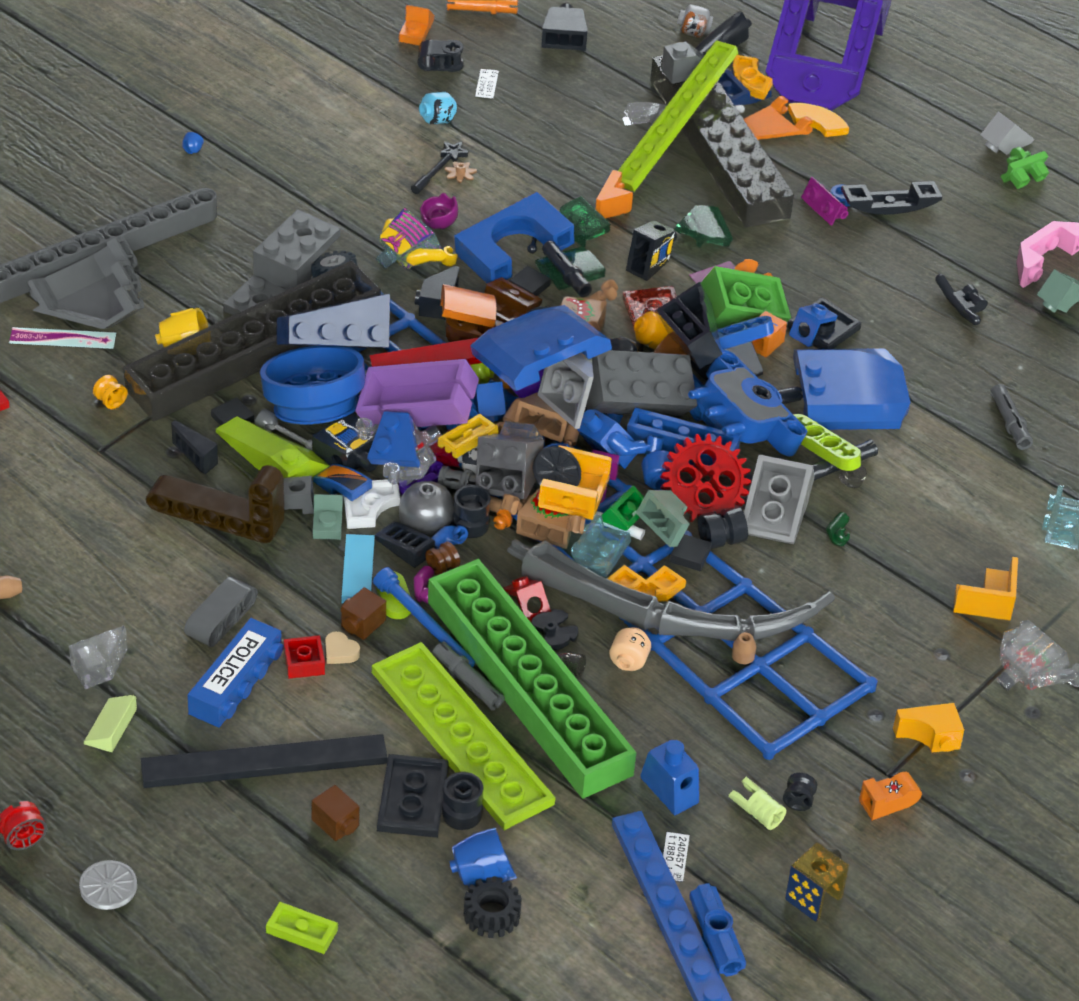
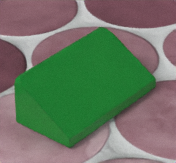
M631 486L598 519L627 531L640 518L636 512L644 496L635 486Z

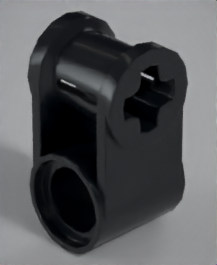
M424 40L419 45L418 66L424 71H460L464 67V61L461 58V53L464 50L463 44L458 40Z

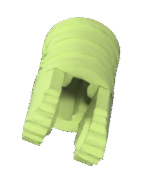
M745 777L741 782L749 792L753 793L749 800H746L739 792L734 790L728 797L747 813L753 815L768 830L774 829L784 819L786 808L783 805H779L764 790L748 777Z

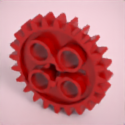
M696 434L694 443L687 437L683 441L684 447L677 443L674 447L676 453H668L667 457L671 462H664L662 464V467L668 470V472H663L660 475V478L667 480L661 486V489L671 490L688 507L684 515L686 513L690 514V522H693L700 514L715 511L720 515L722 509L735 507V505L742 506L745 502L740 496H747L749 494V491L743 488V486H748L751 483L750 479L744 478L750 472V469L742 468L747 459H738L736 457L740 449L731 451V441L726 443L725 446L722 445L721 436L715 442H712L710 434L706 435L704 441L701 440L699 434ZM707 454L711 456L713 465H704L700 460V455ZM692 460L694 462L695 467L693 465H690L688 461ZM688 472L691 474L692 483H684L680 479V473ZM706 475L710 476L711 479L709 480V482L707 481L703 483L700 480L702 477H705ZM719 476H728L731 480V486H723L719 482ZM701 492L707 493L711 498V503L703 504L700 502L698 494ZM717 492L721 493L723 497L719 498Z

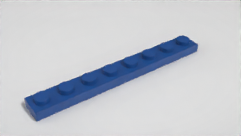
M642 811L613 817L612 827L693 1000L732 1001Z

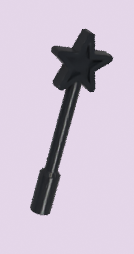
M444 142V150L440 154L442 159L426 175L421 176L411 186V191L414 194H419L429 184L430 179L450 159L453 162H457L458 157H468V151L462 149L463 142H458L454 145Z

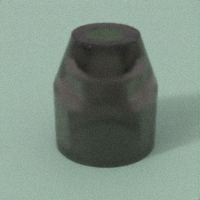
M572 651L557 653L575 677H581L586 666V656Z

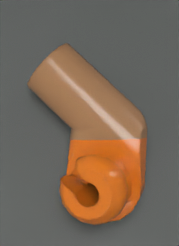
M490 495V510L496 512L497 515L493 518V522H496L494 526L498 530L510 527L513 521L511 513L508 510L500 509L502 499Z

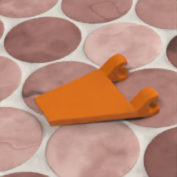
M779 96L770 106L733 124L732 129L746 141L800 134L808 135L813 130L809 126V124L813 123V120L808 116H804L794 126L781 115L788 111V108L784 105L788 103V99L784 96Z

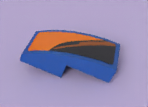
M332 464L313 477V482L329 494L334 495L339 492L350 501H354L372 488V480L352 468L339 464Z

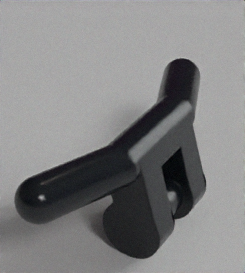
M938 274L935 280L947 300L963 318L973 325H979L981 318L975 313L981 312L987 307V300L982 295H978V290L972 284L966 285L961 291L955 292L943 274Z

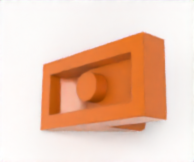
M407 5L406 21L400 31L399 42L420 45L430 30L434 21V14L429 9Z
M612 170L596 199L595 219L601 220L625 214L632 210L633 193L624 190L625 184L621 183L622 172Z

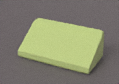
M129 695L109 698L84 740V744L113 752L137 710L136 696Z

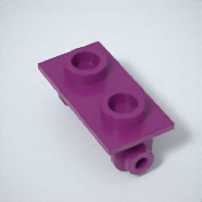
M811 177L801 198L830 225H833L835 219H845L848 216L847 207L814 177Z

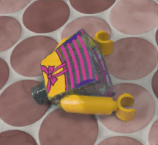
M403 208L395 218L386 220L382 233L379 235L384 251L376 257V260L385 270L395 261L405 269H410L415 265L426 262H442L445 266L451 267L456 264L458 255L453 254V248L450 246H446L442 250L435 233L410 211Z

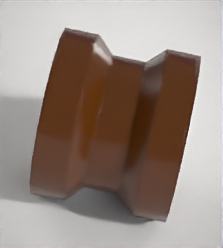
M449 541L442 543L438 549L431 548L426 551V562L428 566L432 567L436 576L445 573L449 568L454 569L460 566L458 551Z

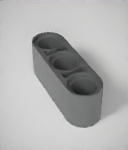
M229 576L191 614L185 624V634L209 647L215 646L253 606L257 598V588L233 576Z

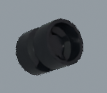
M466 485L459 488L454 495L453 526H464L468 530L467 538L481 537L489 529L491 497L486 489L477 485Z
M738 506L722 509L720 515L713 511L700 514L698 517L700 539L712 542L711 549L723 547L726 542L729 545L745 542L748 538L746 517Z
M457 772L450 775L444 782L442 816L445 823L453 829L469 830L477 826L481 821L484 787L478 776L468 772Z

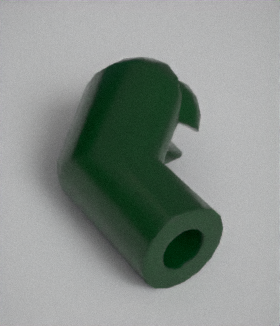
M839 512L826 527V532L831 542L836 546H844L850 539V533H844L846 530L844 527L850 520L849 516L844 512Z

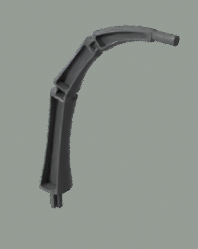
M514 539L507 550L508 553L523 561V577L527 576L530 580L542 581L543 585L585 600L643 630L654 627L658 630L659 635L703 636L735 641L741 633L747 632L753 636L754 640L785 632L804 623L835 600L834 594L828 591L815 601L808 602L798 608L768 615H751L743 620L738 615H720L696 611L671 601L661 604L655 596L624 587L599 576L567 557L546 540L530 548Z

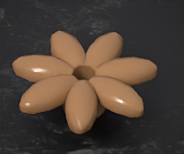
M455 161L453 162V167H445V171L449 173L447 179L457 177L458 183H462L463 178L472 181V175L477 172V169L469 168V162L458 163Z

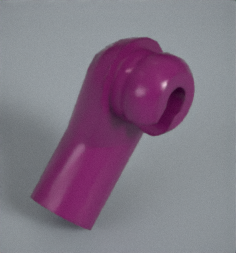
M423 566L413 578L414 597L420 603L422 601L428 603L427 583L434 576V570L430 566Z

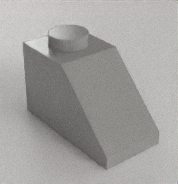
M999 111L980 134L987 140L985 145L995 153L1000 150L1006 155L1010 154L1013 148H1023L1034 141L1030 135Z

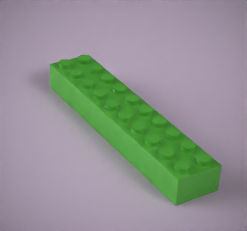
M480 559L429 579L428 604L465 651L474 659L477 666L495 689L505 696L504 700L582 799L634 776L636 751Z

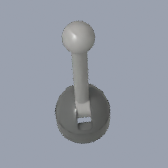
M266 408L260 411L255 420V425L270 432L276 429L312 450V440H306L278 425V418L272 411Z

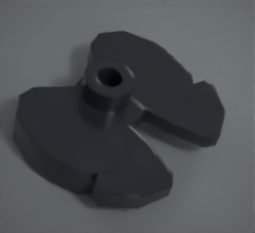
M553 609L552 612H543L532 618V625L537 631L543 632L545 641L553 650L565 648L569 645L570 640L575 642L579 633L577 626L559 627V624L568 619V613L563 610Z

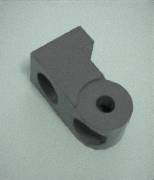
M312 476L284 478V509H302L303 514H313L315 493Z

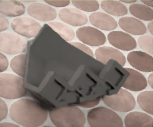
M114 237L106 242L108 246L95 254L45 278L28 281L30 294L40 305L32 311L106 329L114 327L145 308L144 301L138 298V292L142 288L140 276L134 272V268L138 266L137 258L125 237Z

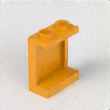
M559 445L558 447L572 453L579 462L581 468L580 483L578 486L543 478L540 485L538 507L593 520L610 478L612 458Z

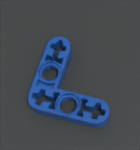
M760 316L717 329L721 350L771 335L774 332L772 318L770 316Z

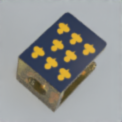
M817 842L791 865L785 899L808 917L818 921L821 917L825 892L836 900H840L843 897L849 864Z

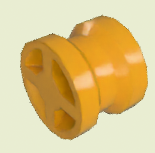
M105 375L95 383L93 394L108 409H116L126 400L128 390L122 384H118L114 376Z

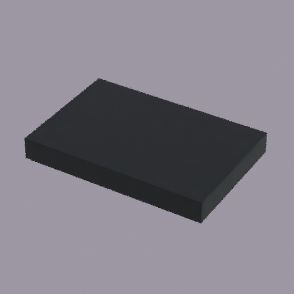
M388 754L377 820L378 832L438 838L442 815L443 786L447 779L449 768L448 760Z

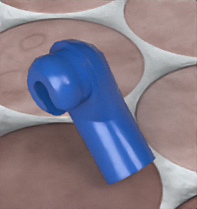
M444 526L431 537L435 541V549H438L446 541L451 542L453 545L464 543L468 537V530L464 526Z

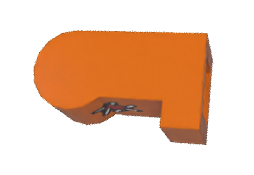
M900 772L890 779L887 778L878 782L874 778L863 781L859 801L871 820H875L914 805L921 798L922 791L908 772Z

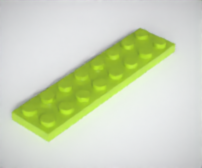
M422 642L372 665V674L442 758L448 760L449 766L455 773L468 772L479 777L484 787L482 804L503 830L555 805V796Z

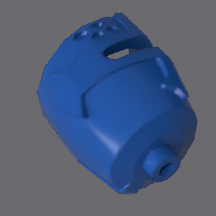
M496 827L474 833L452 847L455 859L449 861L452 873L458 872L460 879L468 887L471 884L476 887V881L479 879L486 883V878L493 876L502 878V883L507 882V880L517 879L504 851Z

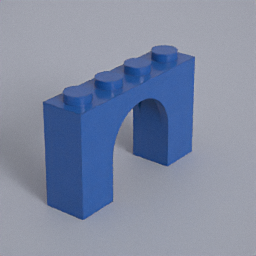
M536 192L454 235L455 253L486 283H490L501 277L506 280L512 277V259L496 244L500 239L512 234H526L536 238L543 245L548 241H554L563 250L574 244V225Z

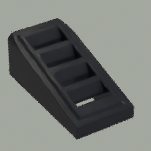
M176 420L171 423L172 443L199 471L207 474L218 465V451L215 442Z
M396 521L375 534V540L413 568L426 561L425 554L427 550L435 548V541L432 538Z

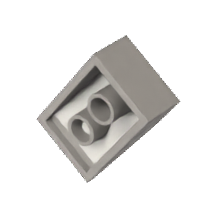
M579 353L546 367L537 395L575 429H580L594 378L592 358L587 359L584 354Z
M764 455L758 456L744 510L748 535L789 544L795 543L815 477L813 465Z

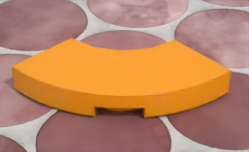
M736 55L733 61L734 76L750 91L751 96L765 100L773 85L772 78L763 75L758 70L759 63L757 58Z
M806 103L788 104V112L794 124L802 117L808 116L813 120V123L809 124V126L819 130L825 137L847 135L849 132L847 123L836 113L826 108Z

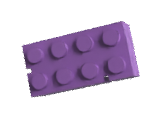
M466 359L368 367L365 385L361 390L356 413L369 431L378 429L384 411L409 413L413 419L414 427L432 426L433 424L436 426L465 424L468 421L472 407L470 399H474L479 378Z

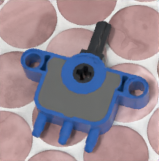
M722 350L723 355L711 363L706 373L708 380L704 387L689 391V398L700 400L706 408V416L715 417L723 426L722 432L724 435H741L740 441L747 444L767 440L779 453L786 456L795 455L807 434V429L783 404L801 401L803 398L801 394L802 389L800 387H791L777 390L770 383L758 379L734 353Z

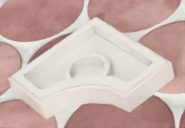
M397 479L372 480V488L354 501H350L343 496L347 529L375 527L376 519L381 512L390 507L399 506L400 493Z

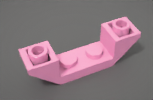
M1053 221L1020 243L1017 257L1020 286L1024 288L1030 283L1039 280L1043 273L1042 266L1044 257L1041 255L1047 251L1053 250L1056 246L1070 255L1079 251V223Z

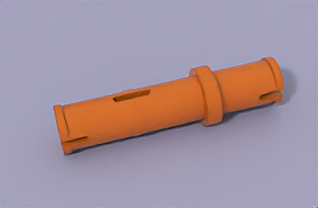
M447 0L448 2H455V4L448 3L447 10L491 12V14L518 13V8L510 7V5L517 6L518 0Z

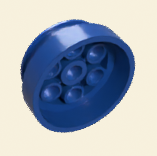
M310 346L290 350L271 358L260 370L263 395L269 402L274 404V414L280 420L293 424H320L350 415L356 410L360 397L358 393L364 388L366 377L363 356L353 349L341 346Z

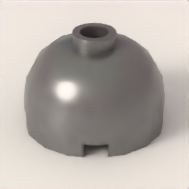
M421 481L411 485L402 495L399 504V521L401 524L427 536L435 535L441 528L448 526L451 522L453 524L454 500L443 485L432 481Z

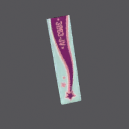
M12 327L9 344L113 349L116 333Z

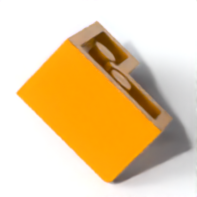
M1012 557L1009 571L986 568L984 588L957 584L954 598V613L1011 620L1016 600L1018 557Z

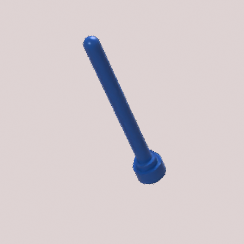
M390 567L379 571L373 579V584L381 592L391 593L440 643L446 642L460 656H465L473 668L475 665L474 659L399 585L398 575Z

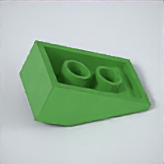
M714 266L701 282L712 303L718 328H724L759 317L765 311L786 322L791 319L782 284L778 277Z

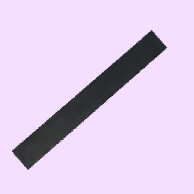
M384 734L145 757L141 758L143 788L381 765L387 764L388 756Z

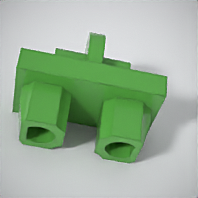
M1020 147L1013 148L1010 152V157L1007 158V173L1001 175L1003 182L1011 180L1015 187L1019 189L1029 183L1031 179L1028 174L1030 173L1035 181L1044 180L1049 174L1044 163L1048 155L1045 151L1031 155L1029 151L1025 152Z

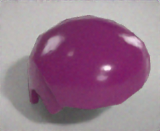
M442 193L438 197H430L423 201L420 207L422 221L433 229H445L454 224L458 217L456 197L450 198L445 193Z

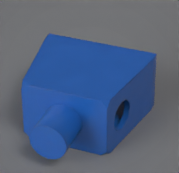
M670 740L650 750L640 776L646 785L674 816L698 804L699 769L697 764L684 751L683 743L678 740Z

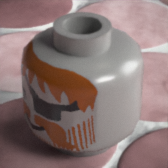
M690 4L686 7L685 11L680 10L677 23L681 24L680 29L682 33L701 38L704 34L709 33L713 16H710L708 9Z

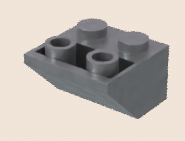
M500 434L478 437L476 485L486 489L490 495L504 496L505 494H510L519 499H527L536 481L533 474V461L536 455L543 450L544 440Z

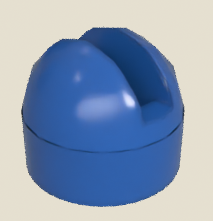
M188 132L183 138L182 147L188 154L197 153L202 148L204 140L199 134Z

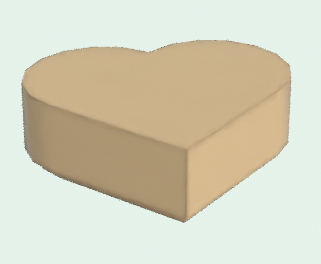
M331 632L326 636L327 664L352 663L359 659L360 646L356 641L348 639L342 632Z

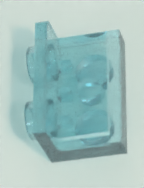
M1058 485L1056 495L1050 494L1047 510L1052 511V513L1045 514L1042 530L1047 531L1045 542L1078 550L1079 500L1062 497L1064 486Z
M595 515L590 524L586 525L584 533L579 540L573 544L571 550L572 558L575 562L599 576L607 577L630 544V532L604 528L602 516Z

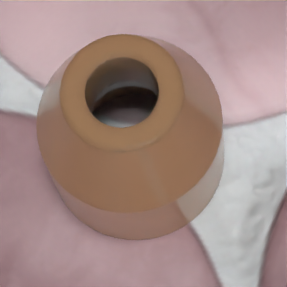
M9 575L0 576V599L12 598L22 593L20 578Z
M744 632L733 643L732 658L739 664H749L755 659L756 643L750 633Z

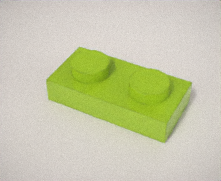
M279 902L266 924V933L325 954L338 931L337 922Z

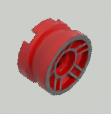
M20 802V806L15 808L11 805L0 814V833L10 849L25 850L40 842L46 834L47 824L40 815L37 806L32 802Z

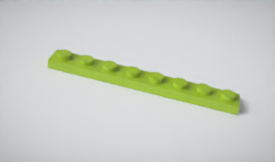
M715 41L618 170L622 172L621 183L625 184L624 189L636 191L738 54L736 46Z

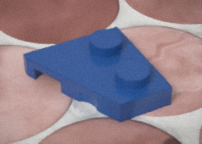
M383 412L367 457L371 464L420 467V460L416 452V437L413 434V419L409 413Z

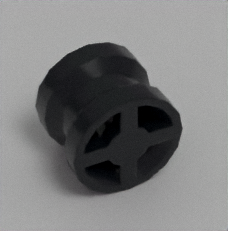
M806 773L791 774L787 781V789L783 795L784 803L789 808L797 811L810 809L814 800L813 795L817 790V781Z

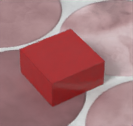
M320 635L283 639L288 679L325 675V660Z

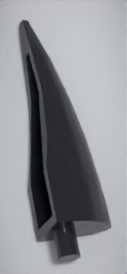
M738 11L714 29L695 49L706 55L715 41L737 47L749 39V27L752 25V22L744 16L742 11Z

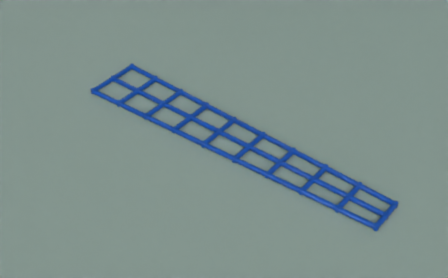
M359 273V279L355 280L353 284L349 283L347 287L340 286L341 289L334 287L332 290H327L326 288L324 292L304 302L296 303L295 313L312 310L326 302H331L333 305L345 303L346 301L340 295L356 287H360L370 296L382 295L384 293L367 281L362 273ZM390 299V312L400 320L389 325V337L405 328H411L432 345L446 343L419 322L414 314L408 313ZM390 339L389 347L384 348L388 352L401 350ZM347 347V348L353 349V350H355V351H357V352H361V351L367 349V348H351V347ZM364 362L365 370H368L369 366ZM490 378L489 383L496 382L492 378ZM503 388L507 412L512 402L519 397L513 396ZM430 426L420 427L421 431L426 432L425 429ZM439 432L434 434L435 436H442ZM553 440L555 443H559V444H560V443H563V441H562V442H559V441ZM577 444L573 446L575 449L582 450ZM459 463V467L463 470L462 463ZM617 477L616 480L609 479L608 485L614 488L617 493L600 503L597 511L604 513L631 485H626ZM491 495L503 499V496ZM512 515V517L517 521V515ZM585 518V524L593 528L633 563L628 568L637 574L643 572L648 577L658 571L653 564L670 555L674 547H669L665 544L647 556H641L610 528ZM686 531L685 535L692 536V533ZM553 545L555 548H557L559 551H561V552H562L563 554H565L567 557H569L570 559H572L573 561H575V560H574L570 555H568L561 547ZM711 551L706 562L736 586L703 606H699L682 590L672 597L683 607L711 614L743 594L749 595L771 614L786 611L754 586L749 578H744ZM620 618L629 628H639ZM803 623L792 628L797 635L762 657H758L755 654L753 662L713 688L705 684L663 644L676 635H659V633L655 635L648 629H641L651 641V650L655 651L704 698L705 703L711 704L762 752L763 757L767 760L773 759L775 754L816 727L825 725L827 720L868 693L876 691L877 679L875 677L868 676L816 635L813 628L806 627ZM721 639L731 649L733 648L734 641ZM804 643H809L861 685L824 709H819L773 670L770 665ZM757 673L762 674L810 716V718L772 743H768L720 698Z

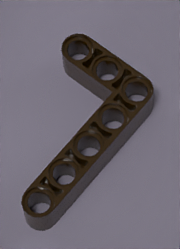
M270 465L263 466L251 483L248 490L249 499L172 476L161 475L150 489L145 500L147 505L157 512L260 543H270L284 521V478L281 471L276 467Z

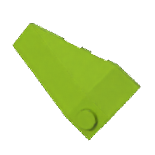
M235 417L216 428V433L258 470L265 465H270L280 470L283 478L312 476L313 480L314 476L329 467L312 450L240 417Z

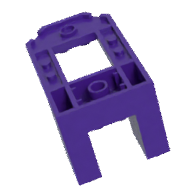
M785 0L766 67V75L772 78L773 86L779 96H784L788 99V103L812 104L830 111L858 96L875 35H883L892 0ZM819 1L856 9L842 64L796 54L805 20H815Z

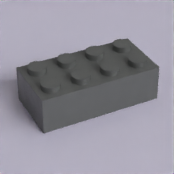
M609 350L592 358L594 378L586 403L587 410L596 409L601 413L633 414L636 407L666 416L681 417L697 407V400L690 399L688 396L689 391L695 389L690 355Z

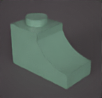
M1054 269L1037 295L1045 300L1042 305L1049 310L1056 312L1058 309L1067 313L1071 306L1079 302V281Z
M648 490L636 512L669 547L678 546L690 525L683 516L688 507L671 490Z

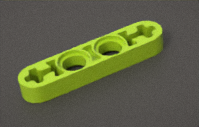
M793 414L807 429V434L801 443L802 446L841 470L852 471L861 466V451L857 447L802 414Z

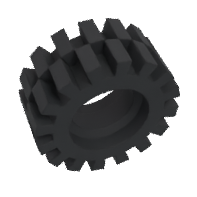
M488 877L486 878V883L479 879L476 881V887L471 884L464 898V921L466 924H469V929L473 932L478 928L477 935L482 937L484 932H487L488 938H494V933H498L499 938L503 937L505 930L509 934L513 932L514 926L517 927L521 915L522 899L521 895H518L519 890L517 887L512 888V883L508 880L505 884H502V878L497 877L496 882H492V878ZM493 902L502 905L504 909L499 912H487L480 906Z

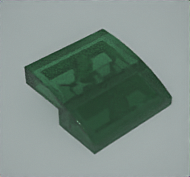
M577 247L563 251L572 264L582 270L583 276L588 282L605 277L606 269L586 248ZM547 257L535 260V264L540 272L551 278L558 290L571 287L566 285L561 273Z

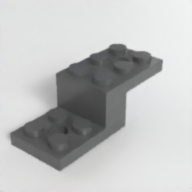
M297 209L253 251L254 275L223 303L224 312L268 331L277 322L278 317H282L312 288L311 264L341 236V228Z

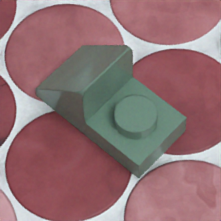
M314 494L313 539L341 540L343 495Z

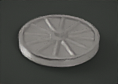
M115 860L100 861L89 866L81 875L79 882L80 894L84 901L92 907L105 910L119 908L127 904L134 897L137 890V878L134 871L125 863Z

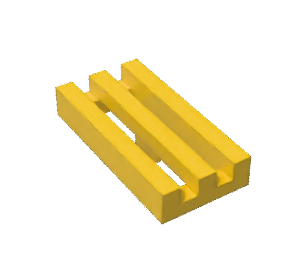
M478 414L469 419L467 423L461 424L437 438L438 446L441 448L445 447L446 452H452V456L458 458L478 446V437L498 434V426L481 414Z

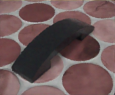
M935 181L911 182L909 190L869 192L865 184L842 185L841 187L851 207L863 212L882 215L917 211L942 201L943 197Z

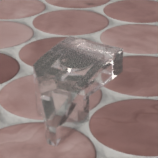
M650 102L628 103L623 115L625 125L649 121L653 125L667 105Z

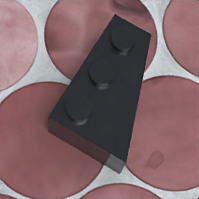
M698 282L656 309L667 333L687 355H690V359L699 369L711 364L716 358L723 355L712 303L701 282Z

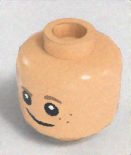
M639 628L622 629L616 634L609 650L610 658L622 670H639L644 666L650 653L651 641L645 632Z

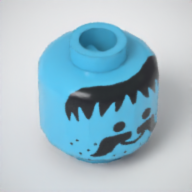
M447 92L427 93L419 105L420 115L430 125L450 122L457 111L456 101Z

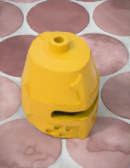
M190 308L171 313L169 318L159 322V334H155L158 345H163L167 353L187 355L208 348L210 341L209 325L200 308Z

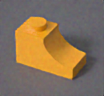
M948 703L897 709L893 731L896 738H910L924 743L930 748L932 753L960 749L964 727L955 704Z

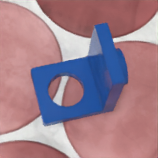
M817 303L800 307L789 336L805 346L811 347L820 324L835 321L838 315ZM802 322L807 323L810 327V333L807 337H803L799 333V325Z

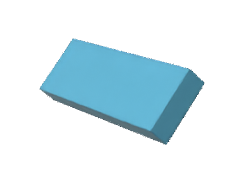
M346 534L342 603L346 599L352 598L363 587L370 591L372 589L375 535Z

